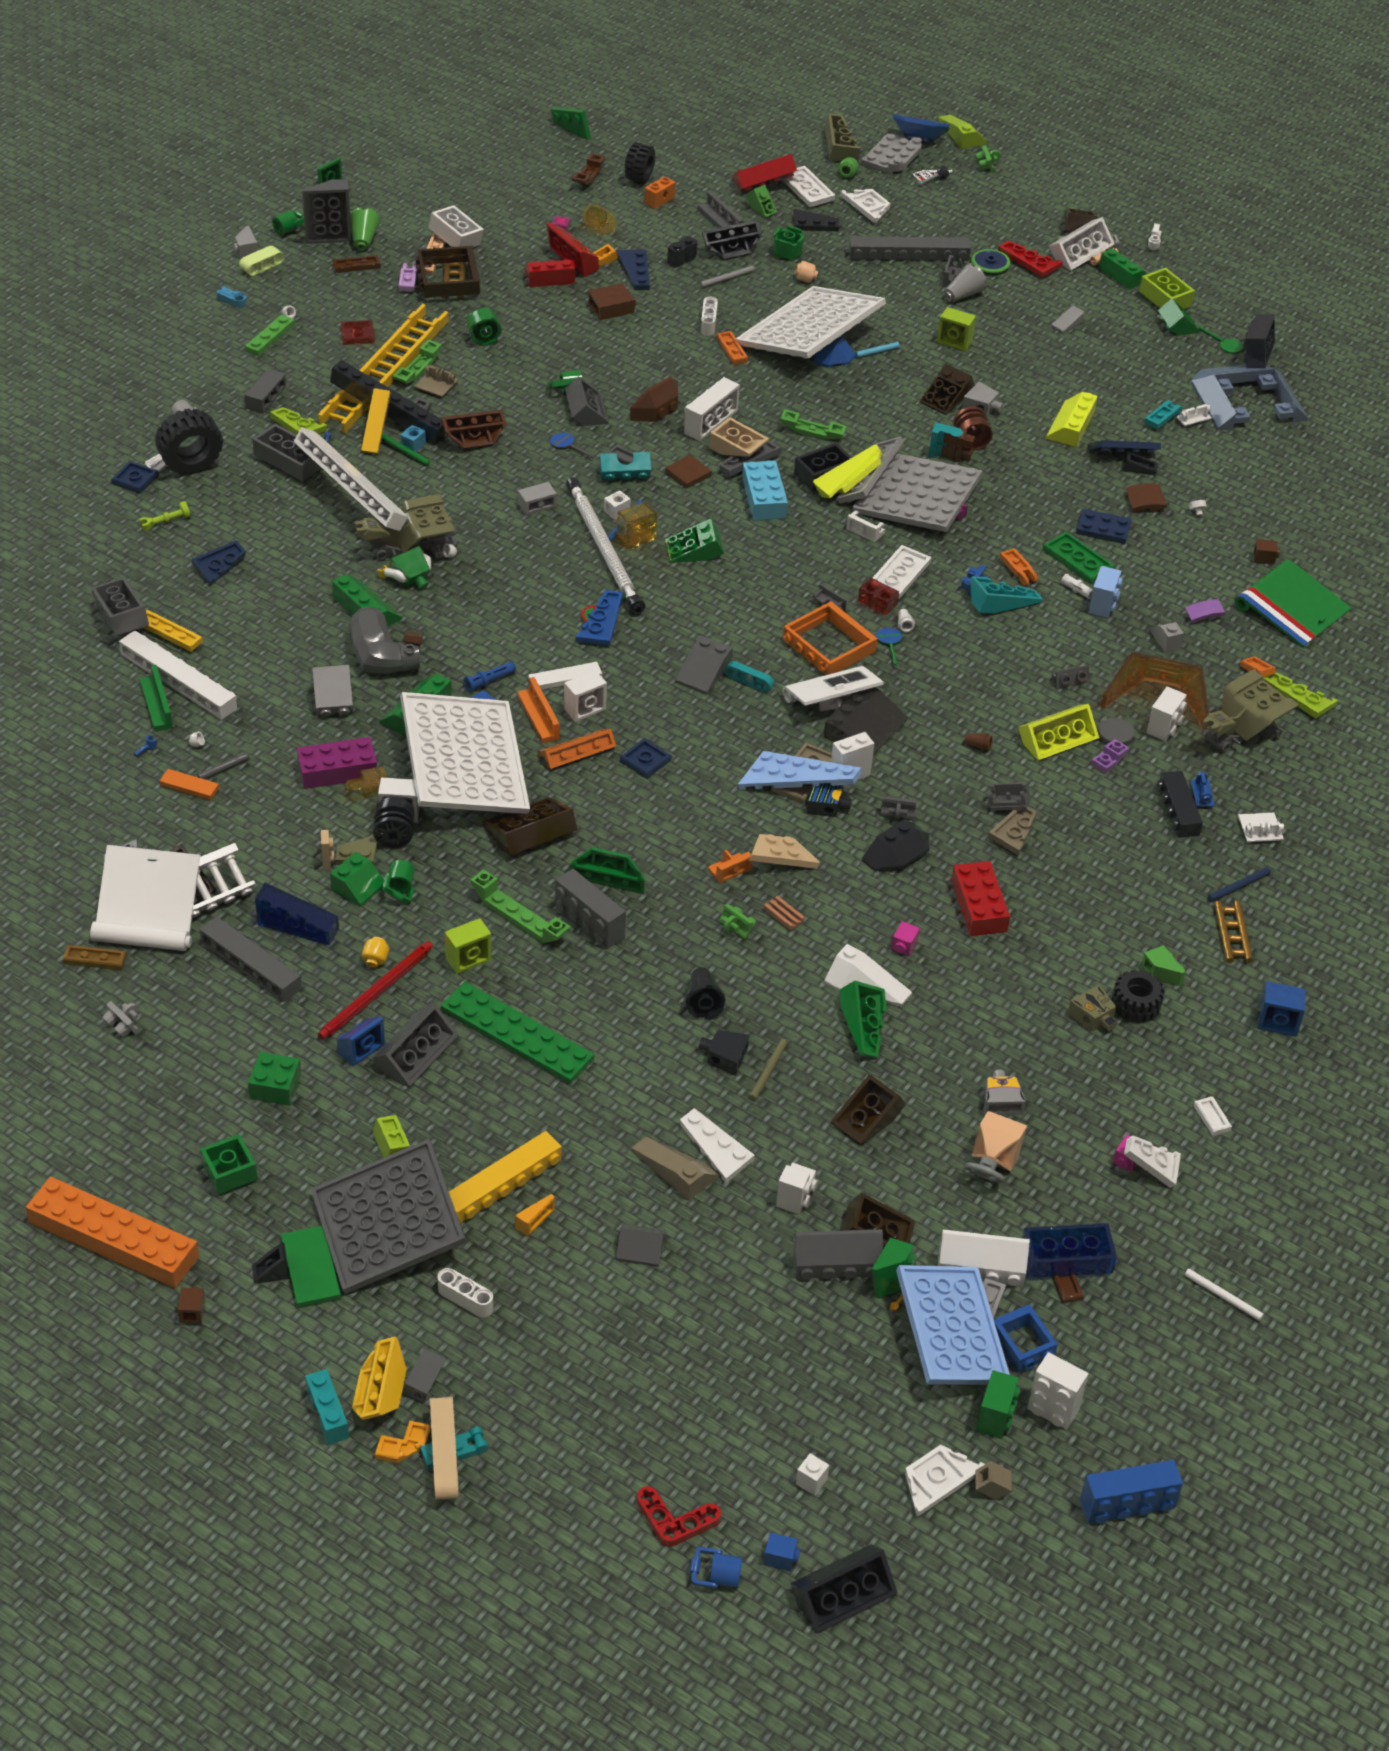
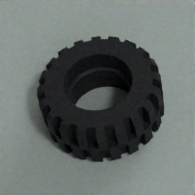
M199 409L176 411V414L169 415L168 419L161 423V427L156 432L155 445L168 468L177 473H198L201 469H207L208 465L211 466L214 460L218 459L219 452L223 448V437L215 421L208 413ZM199 436L193 444L179 447L185 439Z

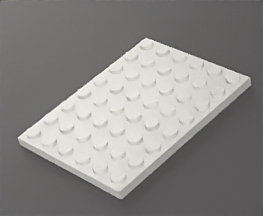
M812 286L737 337L735 341L743 347H752L757 350L762 349L768 352L773 351L779 354H789L807 359L822 350L826 345L831 344L836 338L841 337L846 331L851 330L853 326L859 324L873 312L879 310L880 307L886 304L885 298Z
M408 692L401 693L400 699L418 806L521 814L529 813L530 805L509 701Z

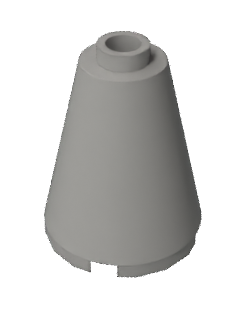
M973 263L967 264L945 289V298L948 301L955 302L982 292L987 288V284L985 285L984 282L986 277L977 265L972 266Z

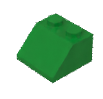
M1173 298L1158 310L1161 314L1160 319L1164 324L1167 323L1165 327L1170 333L1174 332L1176 335L1181 336L1200 332L1189 313Z
M354 852L330 873L331 890L360 907L383 888L384 879L371 860L357 852Z
M893 1238L889 1239L872 1268L875 1297L881 1298L902 1291L896 1269L899 1265L916 1266L917 1255H915L914 1245Z

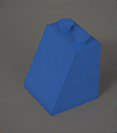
M1266 981L1262 993L1258 1029L1297 1037L1305 1012V989Z

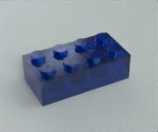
M1108 1223L1029 1227L1023 1230L1022 1239H1030L1027 1261L1028 1278L1054 1277L1056 1275L1071 1276L1073 1274L1076 1276L1112 1274L1114 1272L1117 1256Z

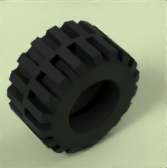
M638 142L632 144L625 160V176L627 179L642 183L647 182L655 164V149L653 146Z
M1131 970L1130 973L1128 971L1124 972L1116 980L1112 995V1002L1116 1006L1115 1012L1121 1014L1123 1019L1127 1018L1131 1022L1134 1020L1137 1023H1141V1021L1148 1022L1149 1019L1153 1020L1161 1010L1165 992L1164 987H1162L1163 983L1158 981V977L1152 976V973H1145L1143 970Z

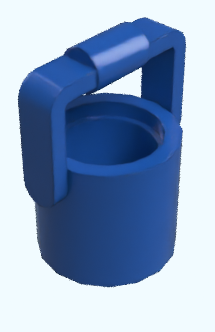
M698 1547L695 1557L691 1560L690 1573L692 1574V1584L711 1589H717L718 1585L738 1588L742 1557L723 1554V1551L719 1549ZM700 1553L714 1555L710 1582L696 1580L697 1574L700 1571Z

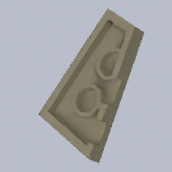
M1030 807L1024 810H1013L989 832L988 838L1019 856L1037 811Z

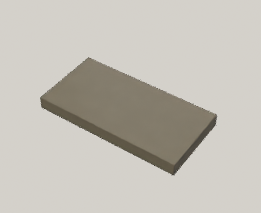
M805 742L795 756L831 762L832 753ZM803 784V787L774 788L772 785L771 791L804 804L810 796L813 785Z

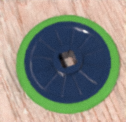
M985 249L974 253L971 263H973V266L977 265L985 273L994 274L1006 271L1010 266V259L1000 251Z

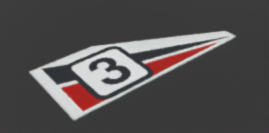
M922 170L912 175L919 181H923L935 175L937 170Z

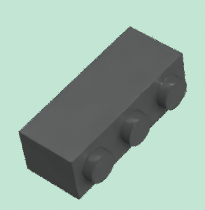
M267 369L250 390L245 393L244 401L246 408L264 413L286 388L285 373Z

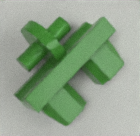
M986 145L982 146L983 151L976 153V157L982 171L990 169L993 172L995 169L992 162H998L1001 154L998 150H993L989 153Z
M729 904L724 905L723 914L719 919L724 924V929L727 932L734 931L743 939L748 938L750 931L755 927L756 920L752 917L747 918L737 906L733 908Z

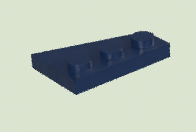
M235 540L193 558L192 565L208 585L211 586L244 558L246 551Z

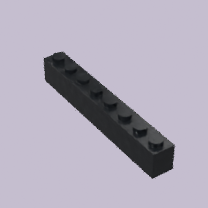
M343 360L332 367L330 383L369 406L374 388L388 390L391 394L387 417L407 429L413 425L425 430L426 440L434 445L445 437V431L439 417Z

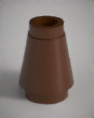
M988 733L966 734L965 744L983 751L990 750L992 747L993 736Z

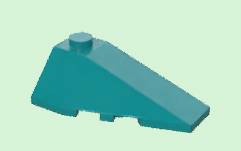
M971 576L970 578L972 604L981 614H994L1043 601V598L1033 589L1017 585L1013 588L1002 581L999 584L993 583L990 578Z

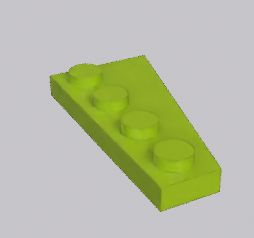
M1279 673L1263 677L1264 681L1286 698L1290 697L1299 704L1298 708L1314 718H1318L1337 706V699L1332 698L1330 700L1324 697V693L1319 691L1314 693L1307 690L1308 686L1294 684L1292 679Z

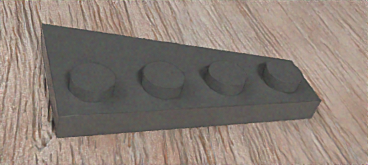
M768 441L749 457H729L719 464V469L726 475L733 476L743 471V463L762 462L781 454V447Z

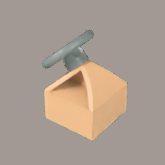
M988 1111L980 1123L972 1157L979 1159L980 1163L968 1162L965 1164V1168L981 1178L1003 1183L1005 1181L1004 1176L994 1170L996 1166L1008 1171L1012 1170L1018 1160L1027 1125Z

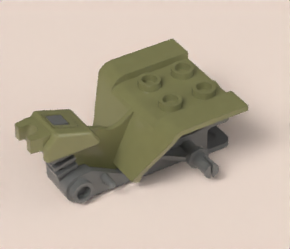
M440 494L403 502L401 510L408 518L400 531L385 527L378 519L364 518L354 522L357 535L363 536L364 541L369 540L375 557L379 560L398 556L418 546L423 551L432 550L435 553V557L439 559V557L442 558L443 556L441 549L445 544L458 545L455 536L457 529L455 524L452 523L451 516L447 515Z
M1253 669L1227 684L1224 688L1222 711L1209 713L1202 721V727L1211 726L1205 734L1206 740L1219 751L1226 752L1233 744L1240 745V740L1242 739L1249 741L1264 729L1280 736L1283 730L1278 728L1274 721L1297 708L1299 704L1290 697L1286 698L1264 681L1261 674Z

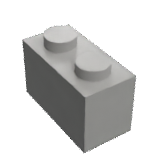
M549 482L518 490V504L526 515L557 507V493Z

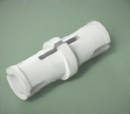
M1069 574L1063 576L1062 584L1070 587L1073 592H1078L1087 597V599H1091L1093 589L1086 586L1083 581L1069 576Z

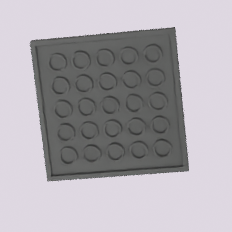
M430 1139L311 1189L345 1294L467 1242Z

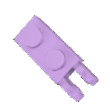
M403 263L399 279V291L414 292L417 277V265L413 263L412 268H408L407 263Z

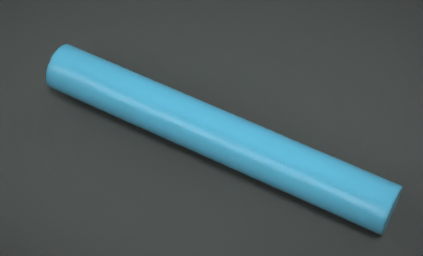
M899 342L857 351L855 354L856 358L896 349L900 345Z

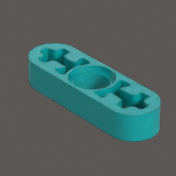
M731 661L725 667V673L729 678L762 692H768L774 685L773 678L768 674L739 662ZM746 674H749L753 679L748 678Z

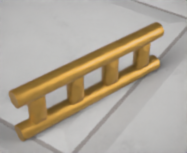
M465 262L444 263L443 282L465 280ZM450 267H459V270H450ZM450 276H459V279H450Z
M1216 901L1214 906L1226 961L1232 963L1234 957H1245L1247 963L1253 962L1241 902H1233V907H1223L1221 901ZM1224 914H1235L1237 921H1226ZM1227 928H1238L1240 935H1229ZM1231 943H1242L1243 949H1232Z

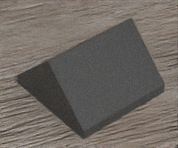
M623 1224L620 1229L616 1260L659 1267L666 1230Z

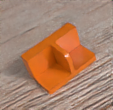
M725 850L723 851L722 860L710 865L708 870L719 883H722L752 869L751 853L748 851L742 855L737 853L732 856Z

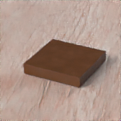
M691 455L665 467V472L686 488L712 476V471Z

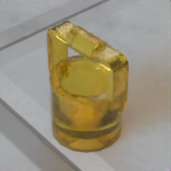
M380 766L361 770L360 778L347 780L346 787L350 790L363 788L365 794L378 792L381 778H387L384 767Z

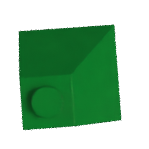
M340 157L317 168L318 184L342 179Z

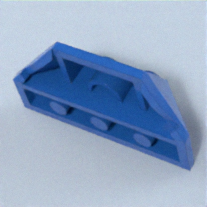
M893 114L894 122L908 140H911L913 137H919L922 139L921 142L929 143V141H935L950 130V124Z

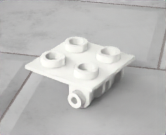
M1275 813L1238 814L1247 842L1284 840L1281 833L1284 830V824L1277 822Z

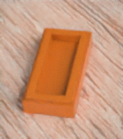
M1255 656L1240 661V667L1247 671L1254 669L1263 677L1276 673L1274 666Z

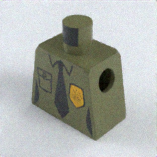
M1100 985L1070 1000L1068 1014L1088 1029L1094 1031L1103 1026L1108 1031H1111L1117 1025V1022L1113 1020L1116 1006Z

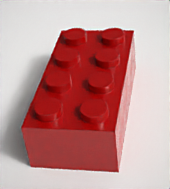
M991 861L953 865L951 882L969 935L978 936L1008 932L1010 914Z

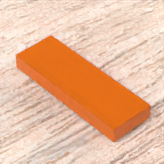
M732 331L717 334L718 342L733 365L748 362L746 353L740 344L735 341L736 338Z
M168 769L159 781L160 786L210 801L219 790L218 783Z

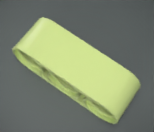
M271 245L243 257L239 262V267L250 276H254L281 264L284 260V254Z

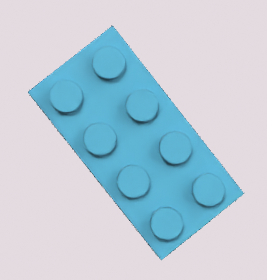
M776 461L743 463L742 480L753 520L787 518L788 501Z

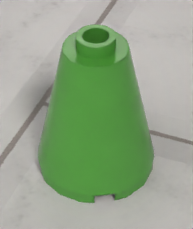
M359 207L350 214L354 247L358 250H366L375 235L380 220L376 211L370 208L365 210Z

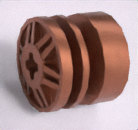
M975 406L967 407L959 411L954 417V427L961 430L967 429L968 435L975 436L973 447L965 445L964 447L979 450L988 445L992 440L993 432L985 412L981 408Z

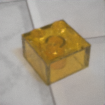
M647 501L617 512V539L627 550L656 539L657 512Z

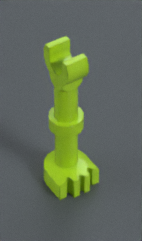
M185 501L180 502V510L170 513L164 512L163 515L154 518H140V525L143 531H147L155 524L167 523L177 517L189 518L191 514Z

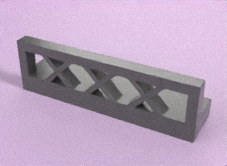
M712 191L707 192V202L698 205V211L717 228L736 225L737 222L740 224L744 221Z

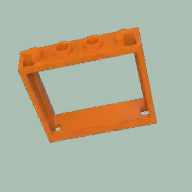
M829 602L783 627V640L785 643L789 644L825 675L839 672L875 653L878 638L833 602ZM829 620L859 646L830 661L799 635Z

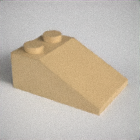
M729 417L710 432L709 448L721 455L749 457L766 444L769 438Z

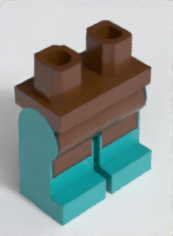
M935 422L928 457L934 458L936 455L946 457L949 460H955L956 462H960L961 458L970 459L973 449L966 448L964 445L973 447L975 436L968 435L967 429L961 430Z

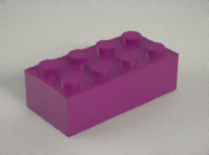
M371 737L297 748L298 766L304 789L378 778L377 760Z

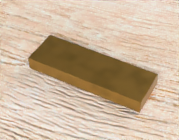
M67 945L62 960L63 964L122 971L127 952Z

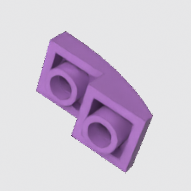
M1219 599L1202 601L1185 607L1192 624L1208 618L1210 621L1225 615Z
M1114 739L1104 746L1102 753L1092 759L1091 765L1106 774L1126 755L1129 747Z

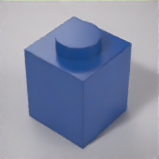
M770 1533L765 1551L764 1565L791 1571L793 1562L798 1563L801 1549L797 1548L798 1539Z

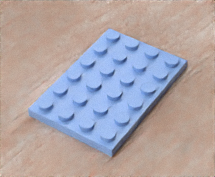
M898 1266L896 1272L927 1384L988 1385L992 1370L1009 1374L978 1267Z

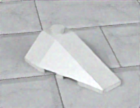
M846 944L836 955L824 980L825 984L838 991L854 980L885 989L886 1003L900 1007L912 995V992L874 960L849 944Z

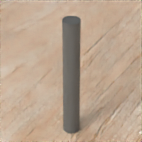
M247 752L197 774V777L206 779L250 759Z

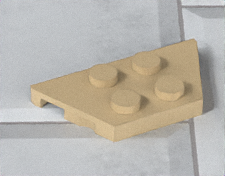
M759 834L750 856V861L818 869L820 864L796 839L788 836H774L772 834Z

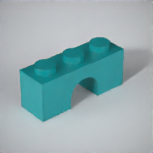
M633 452L632 462L627 465L621 464L618 461L617 453L600 454L601 479H646L651 476L650 452Z
M325 1369L306 1375L307 1393L313 1409L316 1408L320 1428L326 1444L330 1445L349 1439L348 1423L328 1370Z

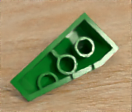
M854 980L839 989L841 1009L860 1055L876 1059L878 1058L881 1043L880 1029L884 1025L882 1017L886 1013L887 1008L885 989Z

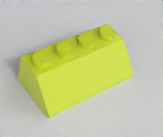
M1081 392L1065 400L1046 439L1077 447L1095 413L1098 396Z
M1089 704L1078 705L1018 727L1024 746L1037 760L1099 738Z

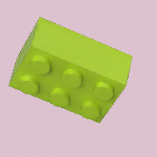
M1163 268L1142 276L1139 292L1159 308L1173 298L1185 309L1192 306L1195 290L1167 268Z

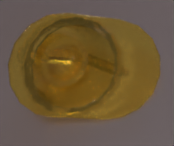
M590 204L583 210V221L591 229L602 234H609L615 229L616 218L613 213L596 204Z

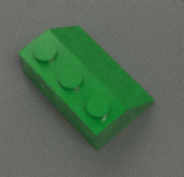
M1113 248L1101 253L1099 269L1129 290L1140 286L1142 276L1148 274Z

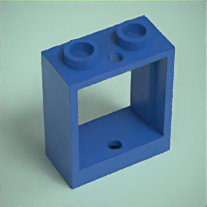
M1030 1304L993 1319L1003 1353L1017 1373L1022 1370H1030L1036 1364L1041 1363L1048 1352L1053 1355L1056 1354L1057 1342ZM1029 1325L1043 1345L1022 1354L1008 1333Z

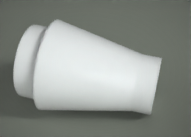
M901 609L898 612V627L904 632H910L915 626V620L906 609Z

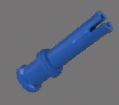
M510 661L486 672L479 671L474 676H466L464 678V685L469 692H473L475 688L487 686L490 681L516 672V666L513 661Z

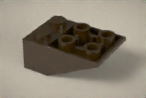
M945 363L920 399V402L947 415L964 401V396L975 386L971 375Z

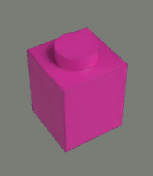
M902 921L893 936L891 950L910 956L918 942L920 928Z
M1126 1134L1116 1149L1113 1164L1132 1172L1137 1163L1124 1155L1126 1140L1131 1137Z

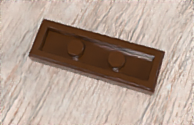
M378 255L332 260L335 273L381 268Z
M406 630L404 641L422 644L424 632Z

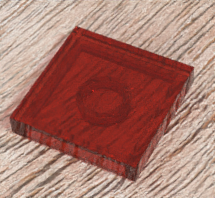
M372 320L341 322L343 345L375 343Z

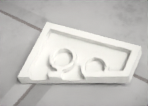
M1133 1135L1127 1138L1124 1155L1171 1188L1176 1185L1181 1153L1176 1151L1174 1153L1168 1152L1167 1148L1162 1146L1157 1148L1151 1142Z

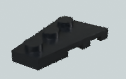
M793 209L794 227L802 231L839 232L838 218Z

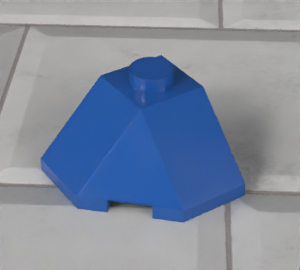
M841 336L818 351L813 363L827 368L842 363V366L849 365L856 354L845 338Z

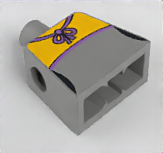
M1001 1069L994 1071L993 1077L987 1078L984 1115L988 1111L998 1115L1023 1114L1026 1101L1015 1076H1005V1071Z

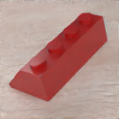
M789 154L737 171L732 177L739 190L747 192L752 190L753 186L758 185V187L767 185L766 182L772 181V183L780 181V178L784 176L786 178L792 177L797 168L793 155Z
M549 222L546 223L550 249L563 260H573L575 270L583 277L599 270V258L596 254H593L588 247L581 244L578 239H575L570 232H567L562 227Z

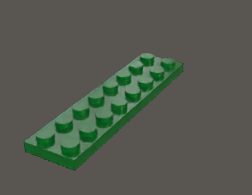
M466 981L440 1005L442 1012L568 1084H571L594 1060V1053Z

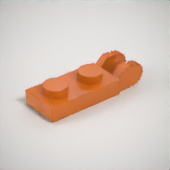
M1015 548L1000 553L999 558L1016 577H1019L1021 584L1026 586L1029 584V580L1033 583L1038 581V576L1032 569L1033 567Z

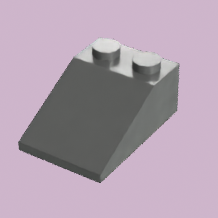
M701 636L693 645L675 682L708 694L725 673V667L732 661L733 648Z

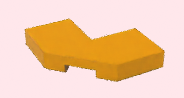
M409 1421L404 1439L381 1435L375 1452V1459L399 1463L420 1452V1446L428 1443L432 1431L431 1425Z

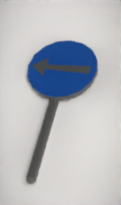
M558 433L550 439L553 447L567 448L570 446L594 458V455L572 445L575 440L571 434Z

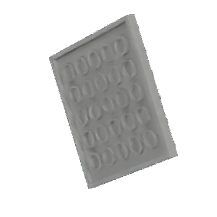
M896 453L894 459L890 461L887 469L883 471L875 486L868 493L869 495L864 499L859 498L853 506V512L856 510L859 511V514L947 532L962 509V505L967 501L981 479L982 470Z

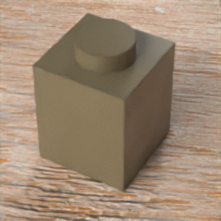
M992 1461L975 1470L977 1491L995 1500L1012 1492V1473L1010 1470Z

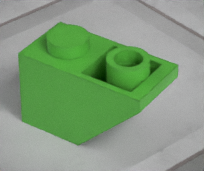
M765 185L745 194L751 209L764 218L777 213Z
M1164 945L1144 952L1141 966L1146 972H1150L1152 976L1158 977V981L1177 986L1183 984L1185 970Z

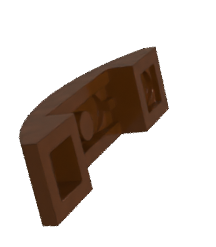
M592 153L587 159V165L581 172H576L572 177V181L587 185L591 184L600 173L606 156Z

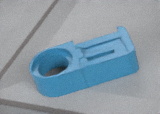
M226 286L216 291L217 299L230 305L244 307L247 304L244 293L235 292L226 288Z

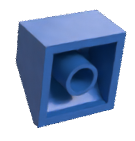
M368 1018L337 1039L338 1053L352 1066L357 1065L385 1045L383 1018Z

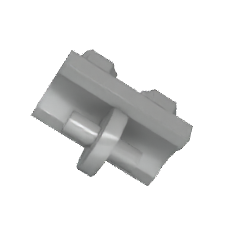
M112 1001L107 1004L109 1010L105 1013L103 1019L111 1027L120 1019L121 1022L114 1028L119 1035L124 1038L131 1031L135 1034L140 1031L133 1021L130 1020L131 1018H138V1006L135 1003L128 1005L124 1003L122 1011Z

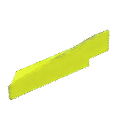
M874 444L815 479L813 483L821 497L831 498L836 492L845 494L881 464L880 457L883 454L878 445Z

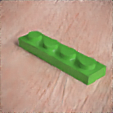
M281 314L245 345V351L259 356L293 327L295 320Z

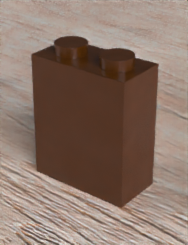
M623 283L588 291V304L599 320L634 313L636 300Z

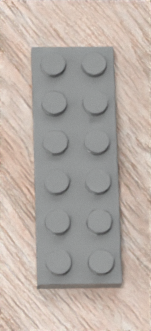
M901 436L876 443L883 454L880 457L881 464L847 493H840L836 498L839 504L850 503L859 498L864 499L869 495L868 493L875 486L883 471L887 469L890 461L894 459L896 452L900 450L904 442Z

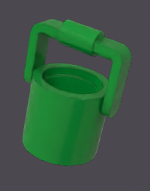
M295 210L286 211L272 218V226L280 236L296 230L298 226L304 224V214Z
M581 371L560 372L559 380L547 382V387L560 386L562 392L566 393L565 387L578 376L582 378Z
M405 860L393 861L390 864L389 873L385 875L383 891L404 904L409 903L412 900L414 891L412 886L414 866Z

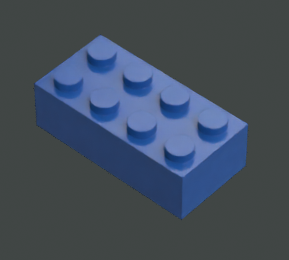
M1174 1460L1086 1475L1080 1502L1088 1523H1104L1111 1519H1126L1129 1516L1148 1515L1151 1512L1161 1510L1166 1512L1176 1508L1183 1481Z

